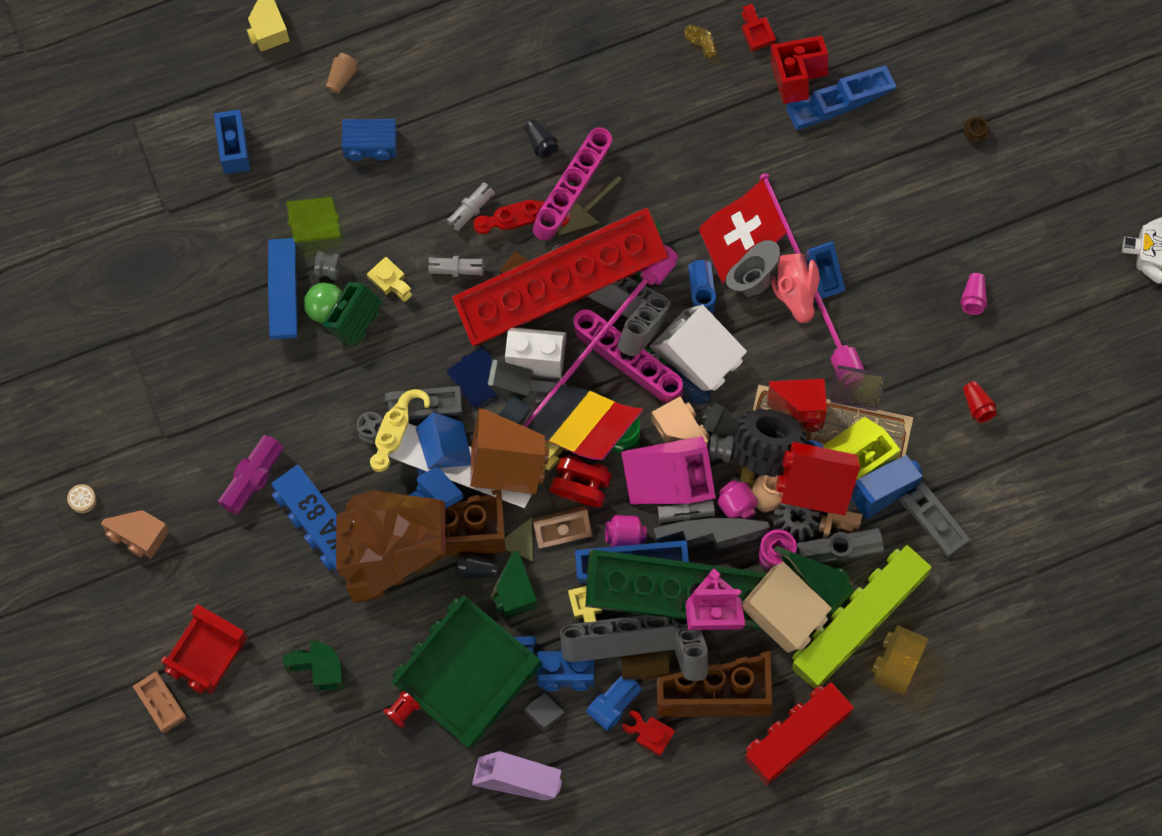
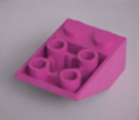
M703 436L621 452L630 504H689L715 498L708 449Z

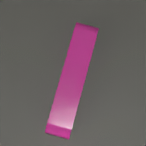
M595 128L589 133L538 212L533 226V233L538 239L543 241L551 240L559 231L608 153L612 142V136L608 130ZM593 142H599L603 146H596ZM581 162H587L590 166H584ZM568 182H575L578 186H571ZM556 201L562 202L565 206H564V207L557 206V205L555 204V202H556ZM541 222H548L552 227H546Z
M581 310L574 317L576 336L589 346L608 322L591 310ZM583 322H590L593 324V326L589 329H583L580 327V325ZM611 326L601 338V340L606 337L612 338L614 340L612 344L604 345L600 340L593 348L594 351L662 402L667 404L678 397H683L682 379L644 349L640 354L635 355L633 360L625 361L621 358L624 353L619 350L618 342L622 333L615 327ZM647 369H653L656 371V374L647 377L643 375V372ZM667 385H674L678 388L673 393H668L664 390Z

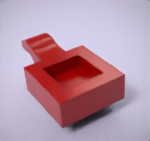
M753 4L742 7L744 12L741 15L746 24L742 25L741 30L751 52L775 44L776 38L767 18L759 19Z

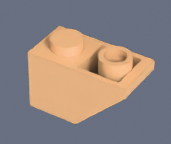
M681 397L652 412V423L665 443L703 436L708 449L710 436L707 430L703 428V425L699 426L694 419L696 414L692 406L688 402L685 404Z

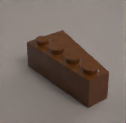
M501 490L492 491V494L496 495V497L491 495L479 497V495L469 497L467 501L451 505L445 509L446 556H457L459 554H466V552L471 554L506 552Z
M770 651L760 653V656L751 658H738L734 662L719 665V663L709 665L707 677L699 681H691L684 678L682 672L657 678V717L770 716L771 714Z

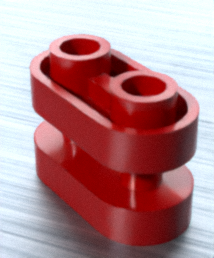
M572 455L560 458L556 470L563 477L553 478L549 490L559 497L590 507L600 508L605 494L599 491V487L607 488L612 478V475L608 472L609 469L597 463L593 465L583 463L580 458ZM573 479L587 483L589 485L586 486L577 482H573Z

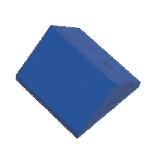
M433 412L415 428L428 469L471 465V455L463 422ZM417 468L419 476L427 472Z

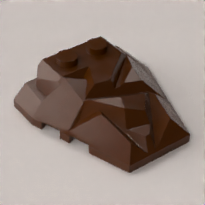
M373 490L352 496L346 504V510L338 513L336 516V570L340 576L346 578V589L355 603L367 602L386 595L385 590L394 584L400 586L406 582L404 577L413 571L420 573L446 556L445 501Z

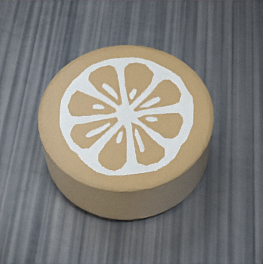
M80 484L74 486L69 491L67 501L73 511L87 513L94 508L96 495L91 487Z

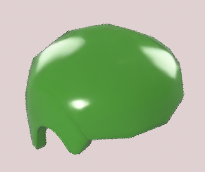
M319 283L312 286L304 297L305 312L312 320L320 323L325 322L328 314L331 313V309H333V305L336 304L339 296L342 295V291L336 285L329 283Z

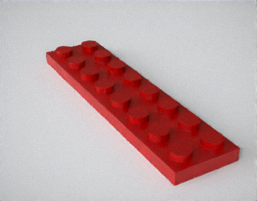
M645 208L463 291L452 298L472 346L476 347L508 332L511 328L520 327L661 263L670 257L650 210Z

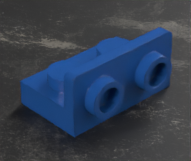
M561 651L538 652V658L544 662L538 669V687H543V690L558 691L560 687H571L574 691L588 690V687H594V660L569 662L562 658Z

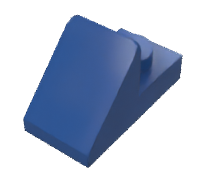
M438 467L417 478L419 484L416 488L417 491L409 495L445 501V509L464 498L462 492Z

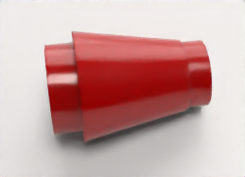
M976 381L970 382L963 387L973 419H976L978 423H985L996 416L995 402Z

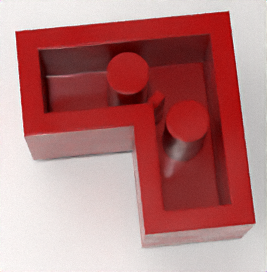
M823 36L771 45V67L783 104L808 100L809 79L828 76V51Z

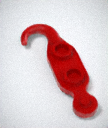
M525 200L501 207L496 210L492 217H477L473 223L474 230L478 234H487L495 227L501 230H511L535 223L538 212L545 201ZM556 201V202H555V204H556L557 206H560V207H564V206H565L562 202H559V201ZM571 212L569 213L561 227H564L569 223L571 219Z

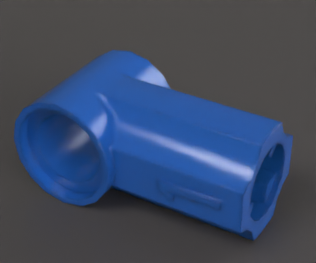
M695 260L693 263L688 264L692 299L691 307L704 305L713 314L716 306V293L714 290L711 262L705 260ZM707 299L710 302L707 304H701L698 302V300Z
M621 676L605 694H600L590 704L586 713L606 731H609L620 720L627 706L640 694L642 688L634 679L622 680Z

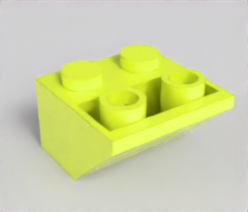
M863 417L823 445L826 449L856 454L858 456L860 470L857 480L897 460L901 451L884 428L866 417Z

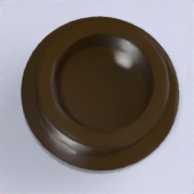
M973 117L965 122L963 133L969 141L979 143L986 140L989 136L990 126L984 118Z

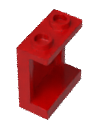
M197 604L191 612L193 619L168 658L164 656L161 662L166 668L164 672L172 678L179 680L182 677L189 681L188 686L196 692L202 694L206 691L212 695L248 638L245 631Z

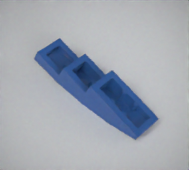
M884 65L841 78L836 85L814 91L808 100L788 103L786 110L797 131L865 105L894 91L897 86L887 66Z
M295 238L268 240L270 340L297 338L298 296Z

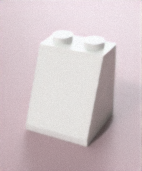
M704 305L684 309L649 346L701 391H714L724 383V376L727 372L738 368L743 362L741 357L747 352Z
M511 328L508 330L505 361L506 363L532 370L531 380L559 382L563 372L567 332Z

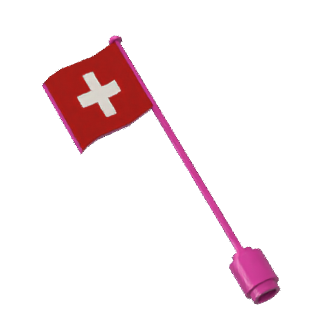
M766 173L760 176V182L743 197L713 214L699 228L722 285L726 281L729 270L752 247L762 241L771 240L777 243L787 234L795 254H801L768 180L770 176ZM817 290L814 297L837 346L830 360L840 382L844 383L845 387L857 386L866 379L864 376L865 369L856 349L848 347V345L842 346Z

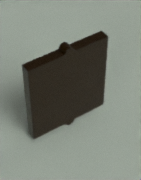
M669 650L622 657V680L643 679L647 681L648 679H657L669 675Z

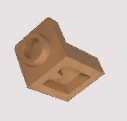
M847 511L845 516L828 513V516L822 515L819 531L824 532L823 539L829 538L831 527L836 528L838 532L846 534L858 532L862 514Z

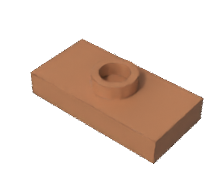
M157 671L133 686L163 734L187 719Z

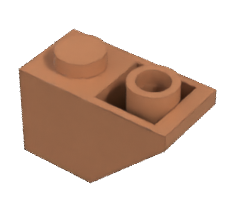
M143 510L107 518L101 523L106 532L105 536L117 544L122 541L129 546L127 549L136 556L142 557L144 554L152 559L169 533L164 522Z

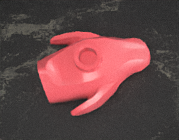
M804 254L782 255L777 263V279L772 275L771 285L773 291L784 302L798 322L807 323L812 320L815 315L813 307L814 296L820 280L819 269L814 260L810 261L808 267Z

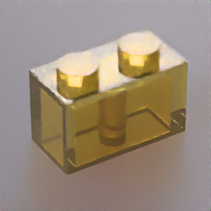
M898 625L894 633L889 631L882 647L887 648L884 657H877L871 671L876 673L873 682L905 695L926 647L928 638Z

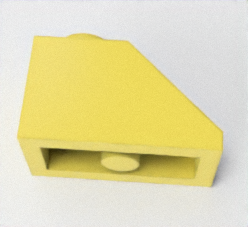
M257 0L248 18L251 28L247 29V33L251 43H257L260 52L289 42L287 29L275 0Z

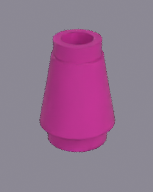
M980 273L969 275L960 300L962 310L965 313L978 315L987 307L985 276Z

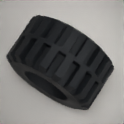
M763 408L757 409V411L750 410L747 414L744 413L739 420L732 445L733 457L739 461L742 467H746L747 470L756 472L758 475H768L769 477L783 476L785 452L790 451L792 442L805 444L806 431L802 428L800 422L795 421V418L786 415L784 412L774 411L773 409L765 410Z

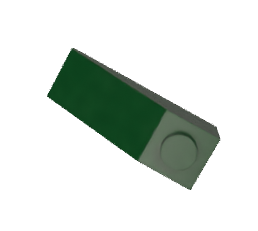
M778 546L774 549V552L781 561L832 608L829 611L833 614L855 591L849 583V575L841 568L834 569Z

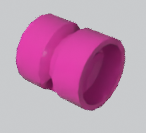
M772 530L761 541L759 563L767 573L773 566L782 563L781 559L774 552L777 546L796 553V541L787 531Z

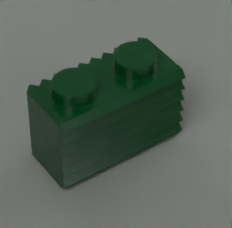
M348 282L344 291L341 292L342 295L339 296L336 304L333 305L331 313L328 314L325 322L322 323V326L343 344L356 346L365 338L366 329L370 322L378 317L380 313L379 308L383 300L376 296L365 284Z

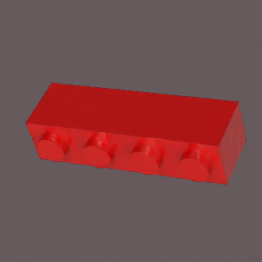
M832 682L826 687L823 685L818 686L809 695L812 699L805 705L801 702L790 710L788 713L790 717L783 723L780 720L767 730L769 735L762 741L758 738L746 748L748 753L745 755V762L767 786L852 714L854 707Z

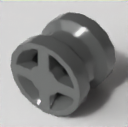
M318 251L314 266V276L318 278L328 276L331 280H337L341 255L336 253L326 255L325 252Z
M366 412L357 420L356 426L359 437L366 444H375L383 421L379 414Z
M712 433L709 460L722 459L724 462L730 463L734 436L728 435L724 438Z

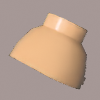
M760 475L754 482L752 491L759 500L757 508L762 512L780 509L779 492L775 491L778 476Z

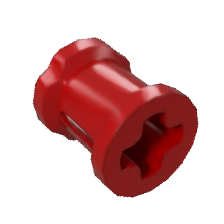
M401 691L399 693L400 697L389 709L386 708L383 711L400 728L404 727V721L414 710L421 708L405 691Z

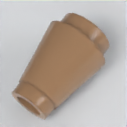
M339 53L338 57H334L325 87L339 94L358 70L356 68L358 61L349 55Z

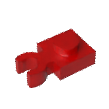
M631 711L629 716L635 719L637 723L632 727L623 723V731L628 734L637 733L639 736L636 743L661 757L674 736L675 730L653 717H650L648 722L645 723L638 712Z

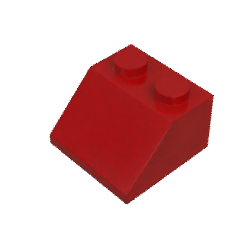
M825 379L769 381L767 406L774 411H781L788 416H792L795 418V421L801 423L802 428L808 433L823 429L827 413Z

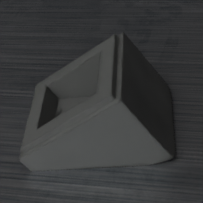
M546 693L525 708V713L544 733L565 714Z

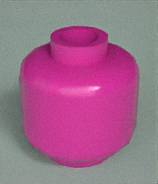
M734 480L718 492L720 495L718 505L727 518L750 520L755 516L756 512L754 509L757 507L759 500L747 483Z
M615 515L611 521L606 523L605 542L610 544V547L640 545L641 542L645 543L646 526L641 525V521L637 516Z

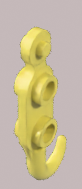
M417 389L405 392L401 395L397 404L384 416L375 440L378 452L370 459V464L374 471L382 472L388 469L390 466L389 455L400 447L409 424V402L414 398H421L424 400V407L429 408L430 398L426 392Z

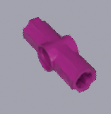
M264 435L248 459L244 458L238 464L234 471L232 482L220 497L218 503L230 513L239 516L255 492H259L266 484L270 475L269 471L284 451V446L274 438Z

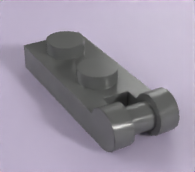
M460 386L419 389L428 394L430 398L429 408L424 407V400L421 398H414L408 404L409 420L424 419L433 412L446 417L462 415ZM407 391L388 392L385 394V403L388 405L387 412L397 404L401 395Z
M921 482L915 486V491L900 497V502L904 508L910 511L947 558L970 542V538L925 483ZM923 499L926 504L920 508L916 502Z

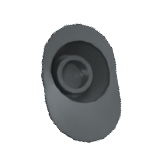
M768 240L752 247L729 270L726 276L728 287L734 291H741L748 298L766 291L772 282V270L780 258V247L778 244Z

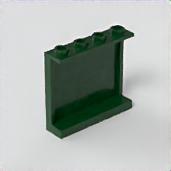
M463 595L461 599L457 597L451 602L447 608L449 613L442 621L438 619L429 629L431 635L424 643L420 641L410 653L412 657L406 665L401 663L392 674L394 679L391 683L401 691L409 694L422 709L458 738L464 746L472 750L544 662Z

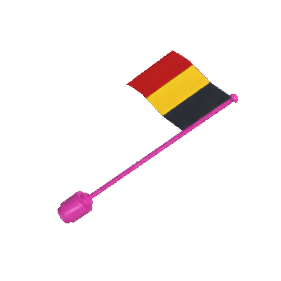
M665 245L670 257L669 259L641 271L640 276L643 279L523 424L524 427L544 435L546 442H550L579 456L594 460H603L641 414L643 408L621 405L594 392L567 386L564 383L647 283L650 285L654 283L660 285L676 266L675 261L678 259V256L671 248Z

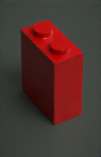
M792 442L790 451H786L784 454L783 467L785 469L783 476L779 475L776 481L775 491L779 492L780 502L845 516L860 470L858 456L856 454Z

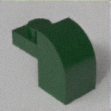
M310 641L311 652L297 649L290 651V654L283 655L284 668L287 673L312 670L313 685L316 692L344 689L343 669L336 652L327 644Z

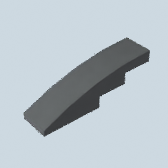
M709 518L683 521L653 528V538L655 543L673 542L683 539V541L687 540V548L713 541L717 551L764 537L769 533L770 526L768 522L740 518Z

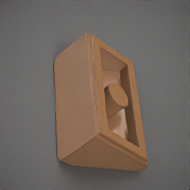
M585 506L532 518L539 549L593 536Z

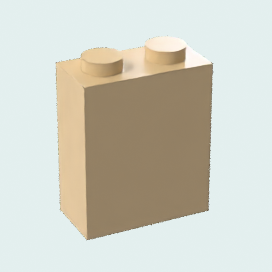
M784 562L773 566L742 602L743 611L787 653L796 649L802 650L810 642L811 638L809 635L814 629L816 631L819 630L828 620L826 615L832 609Z

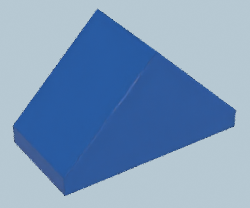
M831 241L808 249L806 253L808 267L810 261L814 260L819 269L820 280L817 290L821 299L845 291L834 242Z

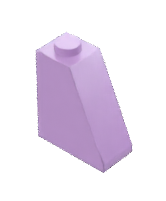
M498 751L478 758L472 785L545 801L555 798L559 793L562 784L560 779L561 770Z

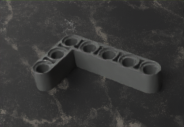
M562 244L556 245V246H554L553 250H555V249H557V248H560V247H562V246H564V245H562ZM628 277L587 297L617 312L640 283ZM644 286L622 313V315L629 319L624 325L618 342V348L621 352L631 356L641 353L663 325L670 307L668 298Z
M642 615L570 624L563 627L560 631L561 655L564 660L569 662L675 649L684 678L691 681H699L708 675L707 646L702 631L688 630L687 620Z

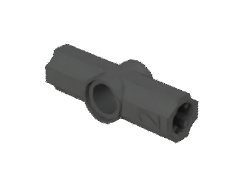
M879 528L850 534L838 532L829 538L797 543L796 545L797 554L822 564H843L849 559L884 552ZM835 544H843L847 551L838 553L834 550L833 546Z

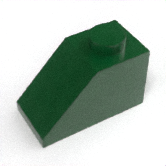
M518 550L512 553L496 585L497 596L493 597L498 613L503 611L506 619L538 608L535 594Z

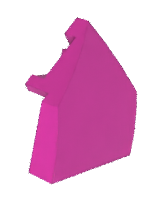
M715 569L709 573L685 602L688 630L742 629L745 626L741 598L738 597L741 591L733 589L719 577L721 574Z

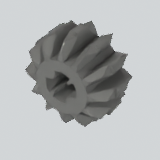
M780 502L781 510H775L774 516L777 518L774 521V527L787 531L793 538L797 537L799 543L804 542L805 536L812 539L814 537L813 530H819L820 523L816 520L820 518V512L813 511V509ZM792 517H794L795 519H798L799 517L802 518L801 523L798 520L792 522Z

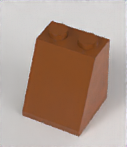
M479 409L471 445L470 487L536 494L538 483L543 484L545 467H542V465L548 464L549 448L545 447V436L488 410Z

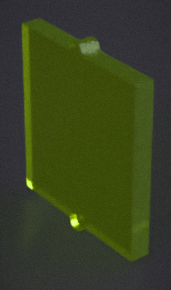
M332 197L286 202L289 216L287 224L291 226L294 243L340 238L337 222L339 215L335 213Z

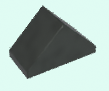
M492 360L488 386L505 403L514 395L523 400L528 397L533 371L500 360Z

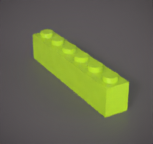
M908 545L901 551L897 548L886 560L889 564L883 570L877 568L868 578L870 583L864 589L859 587L849 598L851 603L845 609L840 607L834 612L830 618L832 620L831 624L826 629L822 626L811 637L813 642L807 648L804 647L793 655L792 659L795 661L793 662L792 670L814 690L818 686L823 685L929 575L932 567Z

